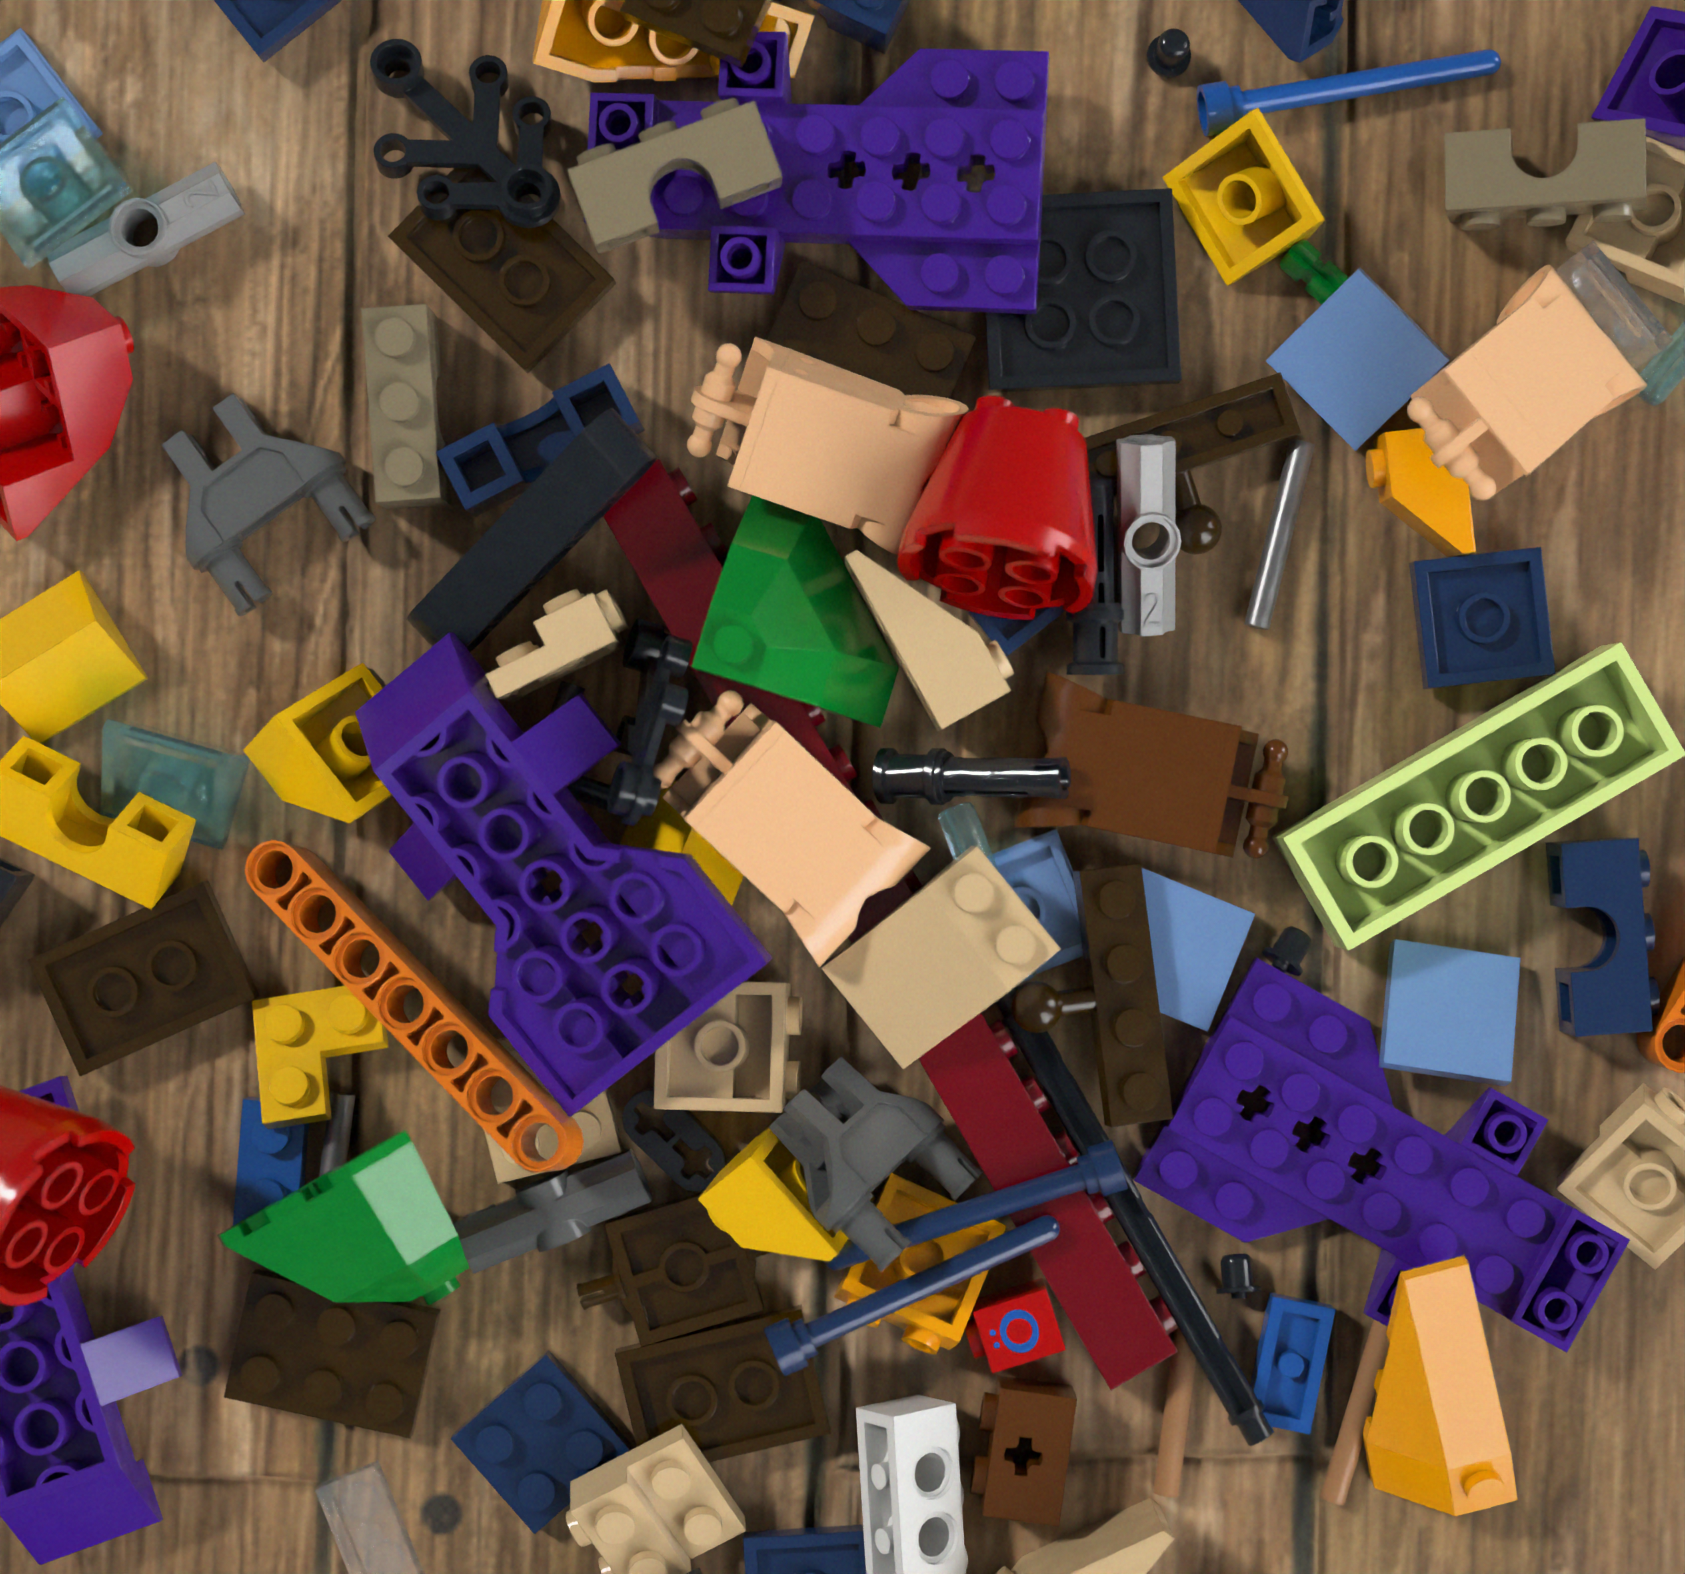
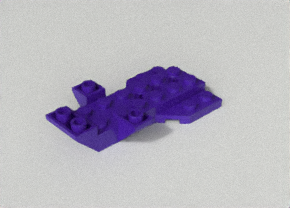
M758 31L743 67L720 59L718 96L721 101L737 98L740 106L755 101L782 174L781 187L720 209L712 187L700 174L690 170L669 172L658 180L651 193L650 203L658 222L659 232L650 235V237L710 240L708 291L710 293L774 295L786 243L849 244L909 310L1037 314L1050 67L1049 51L919 49L860 105L792 104L788 36L786 32ZM590 92L587 151L605 144H614L615 150L619 151L641 143L638 135L642 131L660 123L675 121L679 129L703 120L700 112L717 102L658 100L654 94ZM855 162L859 170H866L864 177L854 178L852 188L843 189L839 178H834L836 171L844 170L845 163ZM910 164H920L923 172H930L929 178L919 179L917 190L908 191L903 179L897 180L899 173L907 172ZM983 165L987 174L995 173L994 180L983 181L981 192H970L968 182H960L963 175L970 174L973 166Z
M449 632L355 711L373 771L414 822L390 848L389 853L428 901L459 878L496 925L494 952H497L495 986L490 990L489 1017L566 1114L571 1117L764 967L772 959V956L691 854L611 844L567 788L569 785L575 783L621 745V742L583 694H578L523 733L488 689L490 683L486 677L487 673L456 634ZM543 867H546L548 872L555 870L561 876L562 882L559 886L563 894H561L558 888L551 893L544 889L542 882L548 875ZM585 919L590 924L595 921L600 925L603 930L600 938L604 946H602L599 939L592 944L584 939L582 933L588 927ZM625 970H628L630 975L635 972L642 978L644 985L641 990L645 997L642 996L639 990L630 995L624 989L622 984L628 978Z
M1254 957L1172 1104L1173 1118L1163 1120L1133 1173L1132 1179L1244 1243L1331 1219L1378 1245L1382 1249L1363 1312L1387 1327L1400 1272L1465 1256L1469 1264L1478 1302L1567 1353L1630 1239L1518 1177L1548 1119L1489 1087L1445 1135L1437 1132L1393 1106L1384 1070L1379 1067L1380 1056L1369 1020ZM1258 1085L1263 1086L1265 1091L1261 1097L1267 1100L1264 1109L1261 1112L1252 1110L1247 1117L1241 1116L1239 1113L1244 1106L1236 1101L1238 1094L1242 1089L1247 1092H1253ZM1314 1116L1318 1117L1320 1122L1316 1128L1322 1131L1319 1140L1316 1143L1308 1141L1304 1144L1303 1148L1297 1147L1296 1144L1300 1137L1293 1133L1295 1124L1298 1121L1309 1124ZM1370 1148H1374L1375 1154L1372 1156V1159L1377 1162L1374 1171L1371 1174L1363 1172L1359 1178L1351 1177L1356 1171L1353 1166L1348 1164L1353 1153L1365 1155Z
M59 1076L19 1091L79 1111L68 1076ZM76 1262L58 1278L47 1284L49 1288L46 1298L27 1305L16 1306L13 1308V1318L11 1311L0 1312V1517L39 1565L163 1520L144 1459L135 1460L116 1401L183 1376L163 1315L95 1339L73 1272Z

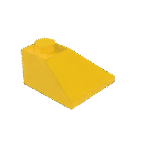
M363 662L274 715L243 749L244 753L282 801L349 824L392 796L373 771L355 711L383 689Z
M772 1121L716 1175L698 1200L707 1209L713 1223L722 1231L729 1233L741 1248L830 1261L839 1254L849 1238L841 1230L837 1233L832 1229L827 1231L814 1217L807 1195L804 1166L769 1129L773 1123ZM874 1196L870 1199L872 1203L875 1200Z

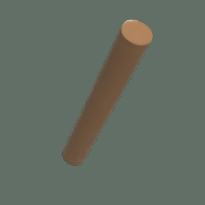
M1374 1319L1320 1494V1498L1337 1505H1344L1364 1442L1362 1433L1366 1416L1372 1415L1377 1398L1374 1388L1377 1369L1384 1368L1390 1343L1386 1335L1387 1326Z
M1180 1329L1174 1331L1173 1344L1178 1352L1171 1356L1153 1490V1493L1156 1495L1171 1498L1179 1496L1197 1360Z

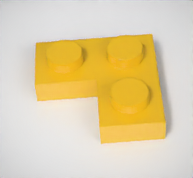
M346 986L252 1000L262 1124L269 1130L331 1120L326 1058L389 1048L387 1029Z

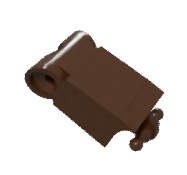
M1046 671L1036 722L1044 737L1046 754L1043 758L1066 757L1069 760L1071 787L1061 786L1062 788H1068L1069 795L1066 799L1044 797L1020 798L1013 828L1081 825L1233 858L1244 804L1248 802L1245 818L1250 824V829L1243 843L1244 852L1254 859L1261 858L1267 853L1269 829L1277 824L1280 809L1287 810L1289 797L1283 796L1286 779L1281 771L1283 762L1288 756V747L1283 741L1272 739L1265 744L1263 748V767L1254 774L1252 788H1248L1259 738L1258 733L1242 730V726L1107 699L1075 682Z

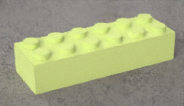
M1622 642L1603 645L1558 670L1555 672L1556 674L1544 678L1272 836L1335 947L1347 951L1353 949L1685 756L1684 749Z

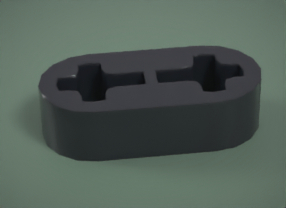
M654 1087L643 1088L633 1094L624 1107L622 1117L624 1130L630 1139L678 1185L686 1190L696 1192L705 1190L716 1175L725 1167L727 1158L722 1143L689 1110L665 1111L662 1119L674 1132L670 1139L654 1126L648 1128L646 1132L641 1130L637 1123L642 1115L636 1106L641 1102L649 1107L654 1106ZM681 1138L696 1152L704 1146L709 1148L712 1154L708 1164L713 1171L707 1176L700 1170L695 1171L691 1176L685 1173L682 1168L687 1158L674 1144Z

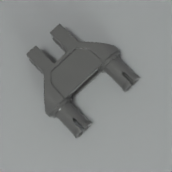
M232 393L214 406L213 410L242 449L236 455L217 468L197 439L191 434L188 436L184 430H181L161 445L191 486L186 523L185 547L187 560L194 570L199 569L201 573L208 571L234 606L237 615L243 616L257 608L243 589V586L255 602L259 601L261 604L273 594L240 551L243 546L242 541L303 497H312L339 534L338 536L342 542H346L360 534L347 517L346 510L359 527L362 526L364 530L374 523L376 517L373 513L369 512L344 477L346 461L339 452L270 436L247 403Z
M840 1057L826 1069L821 1076L823 1079L813 1086L809 1092L803 1089L785 1106V1112L773 1121L769 1129L804 1166L808 1200L811 1211L817 1221L827 1231L832 1229L837 1233L841 1230L882 1272L906 1249L911 1241L907 1237L905 1238L870 1201L873 1197L871 1192L906 1159L910 1164L915 1160L955 1201L984 1171L980 1167L978 1168L943 1132L946 1128L943 1124L944 1119L930 1105L915 1098L879 1091L845 1059Z

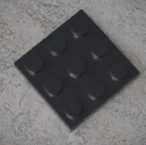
M1172 188L1043 195L1037 314L985 312L989 393L1180 383L1182 375Z

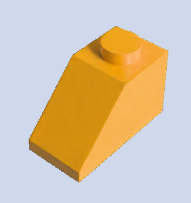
M1422 428L1384 432L1373 440L1374 449L1367 450L1366 474L1370 488H1378L1380 503L1445 556L1456 557L1475 553L1469 485L1463 478L1453 477L1444 465L1437 468L1429 458L1434 453L1424 442L1425 431Z

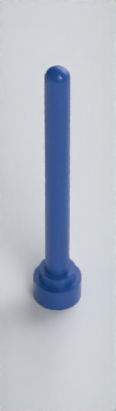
M1487 49L1241 91L1239 85L1228 86L1226 81L1198 85L1197 88L1199 122L1204 136L1218 135L1256 108H1259L1261 113L1264 114L1488 76L1499 70L1501 58L1496 51Z

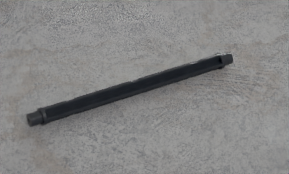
M1016 985L1008 993L995 1001L1004 1016L1001 1022L1004 1027H1008L1033 1073L1038 1077L1045 1094L1081 1156L1088 1154L1087 1147L1107 1141L1109 1138L1075 1078L1070 1074L1063 1062L1062 1056L1048 1031L1041 1033L1029 1032L1015 1022L1011 1013V1001L1019 988V985ZM1119 1157L1128 1189L1105 1196V1199L1226 1409L1230 1424L1238 1426L1248 1446L1258 1444L1274 1433L1262 1412L1265 1405L1261 1399H1257L1235 1358L1227 1349L1219 1330L1155 1218L1147 1209L1139 1190Z

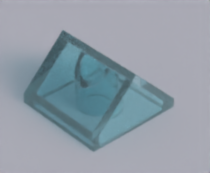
M63 96L0 144V231L28 269L32 268L132 192L126 172Z
M107 719L102 727L101 815L117 818L135 795L141 792L196 819L190 841L223 850L228 840L250 759L244 753L133 721Z

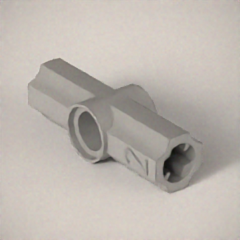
M214 162L146 199L132 198L123 201L115 208L110 218L45 252L49 265L67 293L90 297L146 266L158 267L167 264L175 258L180 248L245 215L231 183L226 178L221 167ZM157 219L159 227L155 240L149 245L136 247L133 241V234L137 225L144 220Z
M1147 434L1129 435L1126 438L1117 439V515L1114 518V540L1117 545V603H1121V610H1124V620L1118 622V630L1121 633L1155 636L1175 630V558L1180 550L1181 536L1178 527L1175 525V439L1171 436ZM1149 522L1159 523V536L1152 545L1142 549L1133 547V535L1137 528Z

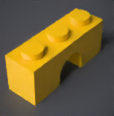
M23 735L0 760V836L152 910L180 875L196 819L141 792L135 795L117 818L100 815L92 810L79 794L77 777L81 763Z

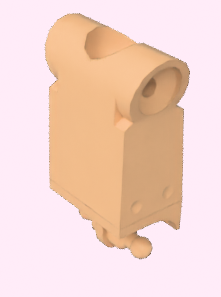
M1545 265L1532 275L1509 300L1497 319V325L1410 395L1412 401L1407 409L1410 419L1417 422L1425 431L1424 442L1434 453L1429 458L1437 468L1444 465L1453 477L1465 480L1470 487L1472 496L1479 500H1487L1524 474L1526 476L1530 474L1589 420L1631 399L1647 387V383L1608 335L1597 325L1588 310L1551 265Z
M758 337L754 338L738 389L735 391L736 383L732 376L735 367L741 362L742 355L739 348L734 344L727 343L720 346L716 352L717 362L714 371L705 375L702 386H696L691 397V402L695 405L692 419L696 426L693 434L687 440V448L690 454L694 457H705L712 449L711 439L714 431L723 427L724 421L727 419L716 455L724 458L733 466L728 487L849 529L858 528L877 545L898 555L903 531L961 418L968 413L967 405L956 400L938 396L904 395L896 388Z
M726 691L720 695L718 703L710 711L700 712L690 723L684 719L675 728L680 734L669 744V755L661 763L653 766V777L660 778L661 789H665L674 783L676 775L683 768H689L662 798L783 911L806 949L820 967L855 930L858 914L865 899L880 890L896 886L931 848L875 817L868 808L777 722L770 720L752 703L724 731V724L732 716L738 715L743 709L744 704L743 698L739 693Z

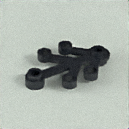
M390 39L382 42L374 49L370 58V66L377 88L388 96L406 98L449 139L415 140L407 139L405 136L397 133L386 134L376 141L373 150L379 172L388 178L398 179L408 175L413 167L480 169L492 181L452 183L450 179L442 175L426 177L417 188V198L420 210L427 218L445 220L451 217L456 209L499 210L504 219L509 223L522 228H534L546 224L556 215L561 203L560 188L553 175L543 169L544 138L549 135L552 129L551 110L547 102L539 97L528 96L520 99L513 108L514 129L519 136L517 165H514L498 149L500 100L509 88L507 67L500 58L492 55L481 56L474 60L470 66L469 77L471 88L474 92L472 124L424 79L421 54L415 45L403 39ZM403 70L409 73L401 78H389L395 71ZM485 73H495L500 76L493 83H483L478 80ZM532 113L543 117L539 123L533 125L522 121L524 116ZM393 150L405 153L404 157L398 161L391 162L384 159V156ZM434 192H444L448 195L445 201L438 204L430 203L426 200ZM525 194H534L540 198L537 202L531 204L518 202L519 198Z
M640 618L636 619L630 630L623 654V667L640 672L636 718L624 715L616 733V737L621 742V745L614 750L615 752L631 756L632 762L623 761L616 767L610 784L607 806L608 812L620 815L622 823L631 826L638 822L641 815L650 817L656 807L661 789V779L653 777V764L665 725L668 724L675 727L679 725L688 701V689L668 683L670 675L682 678L692 653L691 640L664 633L663 625Z

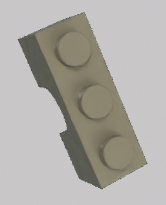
M737 98L726 99L703 109L700 112L703 120L679 129L675 121L660 123L642 131L638 135L641 143L619 151L615 150L614 144H605L577 156L579 165L567 169L598 255L659 232L658 222L650 199L655 184L669 172L690 170L700 174L712 187L720 209L780 188L782 174L755 101L740 106Z
M1645 118L1578 123V147L1572 163L1561 173L1547 178L1530 176L1520 170L1515 164L1514 141L1511 128L1444 133L1445 211L1450 222H1461L1462 230L1483 231L1500 227V219L1526 218L1528 226H1556L1566 223V215L1593 213V221L1621 222L1632 219L1634 210H1647Z
M427 304L361 308L375 502L387 510L451 505L449 477L436 454V451L446 447V442L443 440L440 432L436 402V381L441 379L437 316Z

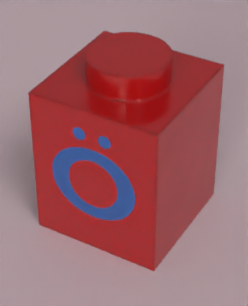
M1042 1278L977 1298L972 1310L974 1319L968 1320L965 1327L974 1359L987 1356L992 1374L1066 1350Z

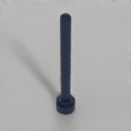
M1112 1139L1087 1147L1088 1154L1076 1157L1078 1162L1076 1165L894 1224L893 1226L905 1238L907 1237L911 1241L906 1247L908 1248L1087 1189L1089 1195L1101 1191L1102 1196L1105 1197L1126 1190L1128 1186ZM848 1239L839 1254L830 1261H824V1263L831 1270H841L871 1259L855 1243Z
M1041 1216L806 1324L802 1318L790 1323L787 1317L765 1327L764 1331L784 1376L809 1366L806 1359L818 1354L817 1347L1054 1240L1060 1232L1059 1222L1053 1216Z

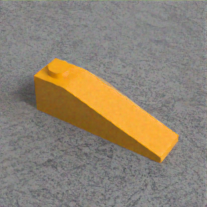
M542 0L532 58L533 64L594 83L636 79H654L655 81H676L677 78L718 77L719 79L720 58L625 20L620 11L624 0ZM772 0L759 31L786 32L788 36L790 78H795L814 15Z
M1465 1256L1400 1272L1386 1331L1390 1342L1384 1368L1377 1369L1374 1388L1377 1393L1372 1416H1366L1362 1433L1370 1478L1374 1488L1452 1516H1459L1517 1501L1510 1446L1470 1268Z

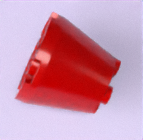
M990 395L978 398L975 410L965 414L957 425L903 531L897 558V566L902 576L907 581H916L920 577L940 588L939 601L966 611L993 617L1034 620L1036 608L1063 605V610L1072 614L1084 609L1093 597L1097 575V558L1087 445L1085 438L1078 431L1079 418L1074 413L1059 408H1050L1041 412L1029 408L1015 407L1011 401L999 396Z
M0 1085V1302L10 1306H21L46 1298L49 1288L47 1284L58 1278L75 1262L86 1268L110 1240L124 1217L134 1193L136 1183L127 1177L129 1154L135 1149V1146L125 1134L100 1118Z

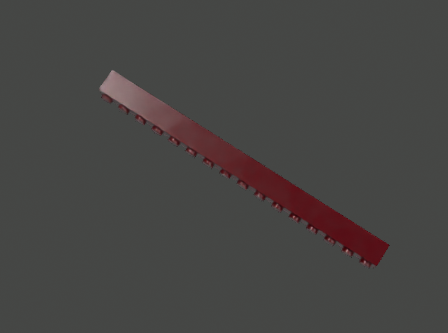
M660 459L656 460L652 467L603 517L671 634L692 641L689 665L712 705L715 706L720 695L726 691H735L743 698V709L738 715L732 716L724 724L726 729L752 703L770 720L777 722L854 795L847 782L858 777L839 743L828 749L815 727L826 720L818 707L692 668L709 607L723 570L719 561L727 557L728 551L711 522L699 528L687 506L698 499L680 468L677 467L667 473ZM872 799L862 803L875 817L884 821ZM913 869L896 886L880 890L865 899L858 914L856 928L848 936L851 943L912 895V892L922 886ZM980 1012L918 1059L992 1187L997 1191L1078 1164L1076 1157H1079L1064 1129L1052 1136L1040 1113L1051 1107L1032 1074L1020 1080L1010 1064L1008 1058L1018 1053V1050L1000 1019L988 1025ZM1087 1189L1085 1191L1081 1190L1009 1214L1016 1228L1044 1215L1053 1216L1059 1222V1235L1054 1240L1034 1248L1030 1252L1110 1390L1115 1389L1178 1352L1168 1335L1179 1329L1161 1296L1158 1295L1148 1301L1136 1279L1147 1272L1129 1241L1126 1240L1116 1246L1104 1224L1115 1217L1100 1191L1089 1195Z

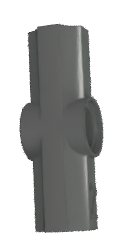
M630 1149L569 1174L568 1170H564L537 1180L515 1192L516 1196L464 1215L463 1218L456 1220L453 1225L459 1236L468 1265L474 1274L538 1248L539 1252H544L564 1245L590 1232L592 1225L618 1217L637 1207L640 1208L644 1204L651 1202L653 1198L642 1165L633 1149Z

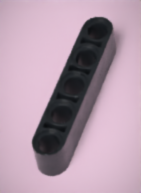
M613 408L603 412L563 450L409 613L407 620L432 647L449 632H454L469 652L473 651L652 467L658 457Z

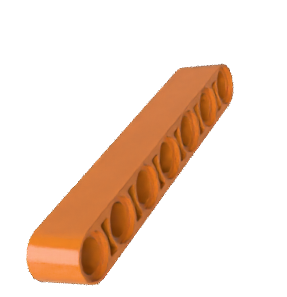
M275 840L262 842L251 851L245 865L246 881L251 889L518 1165L529 1171L548 1172L566 1169L577 1161L582 1153L584 1139L582 1130L576 1120L566 1114L558 1102L315 853L305 847ZM288 856L292 861V876L288 883L280 887L276 882V867L282 859ZM331 900L335 905L336 917L332 926L323 932L318 924V912L325 902ZM374 944L379 951V965L375 972L367 977L361 969V955L366 947ZM417 988L423 996V1011L417 1019L411 1022L404 1013V999L411 990ZM460 1033L467 1041L468 1053L464 1062L456 1068L448 1059L447 1047L451 1038ZM504 1078L512 1087L513 1099L509 1108L501 1114L492 1104L491 1091L495 1083ZM546 1123L553 1127L558 1137L557 1150L548 1160L540 1156L535 1145L536 1134Z

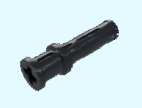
M1090 480L1097 575L1091 602L1084 609L1074 614L1066 611V620L1073 623V662L1066 665L1067 675L1124 674V664L1118 661V622L1124 620V610H1121V603H1114L1115 480Z
M881 748L874 759L872 783L875 797L880 804H894L898 798L927 799L931 805H945L946 802H950L954 797L965 796L1066 799L1069 795L1068 788H1062L1061 786L1071 787V767L1066 757L1042 759L1003 757L963 758L954 757L945 748H932L928 754H899L895 748Z

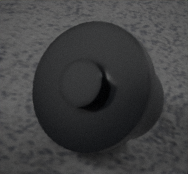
M1172 28L1164 31L1150 43L1147 50L1149 67L1162 77L1173 78L1183 74L1191 61L1190 40L1187 34L1180 29Z
M1289 926L1282 931L1272 948L1265 947L1262 954L1272 963L1273 967L1283 973L1287 972L1294 976H1301L1303 969L1300 963L1310 949L1312 940L1301 929Z
M1228 1254L1221 1258L1222 1289H1216V1294H1231V1299L1247 1298L1248 1292L1261 1291V1286H1254L1252 1258L1248 1254Z

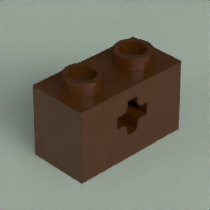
M997 1375L995 1393H983L979 1431L989 1432L986 1456H974L970 1481V1494L980 1495L979 1501L982 1516L1059 1527L1077 1397L1072 1385ZM1020 1437L1029 1438L1032 1450L1025 1452L1023 1461L1013 1460L1011 1448H1017Z

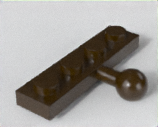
M1281 372L1085 437L1090 480H1115L1114 497H1116L1117 439L1126 438L1129 435L1147 434L1173 437L1175 439V507L1177 510L1175 525L1180 531V549L1195 555L1210 551L1220 540L1222 524L1218 514L1212 508L1201 504L1191 471L1295 437L1301 433Z
M1141 863L1073 871L1087 987L1056 991L1055 988L1045 982H1028L1019 987L1013 995L1011 1001L1012 1016L1015 1022L1024 1030L1041 1033L1054 1027L1061 1016L1090 1012L1105 1126L1113 1128L1172 1119L1173 1112Z

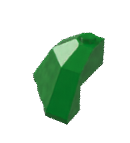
M752 495L732 541L713 595L692 668L820 708L822 711L881 728L899 666L820 518Z
M406 1130L394 1134L342 1166L331 1169L281 1200L270 1203L217 1235L224 1247L336 1303L406 1302L422 1296L426 1304L430 1305L459 1288L461 1285L456 1276L469 1268L459 1236Z

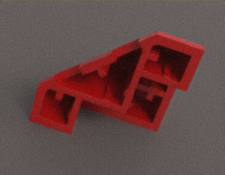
M32 285L0 287V524L16 541L28 537L110 448L133 381L128 354L133 353L134 343L128 326L120 316L114 317L92 297Z

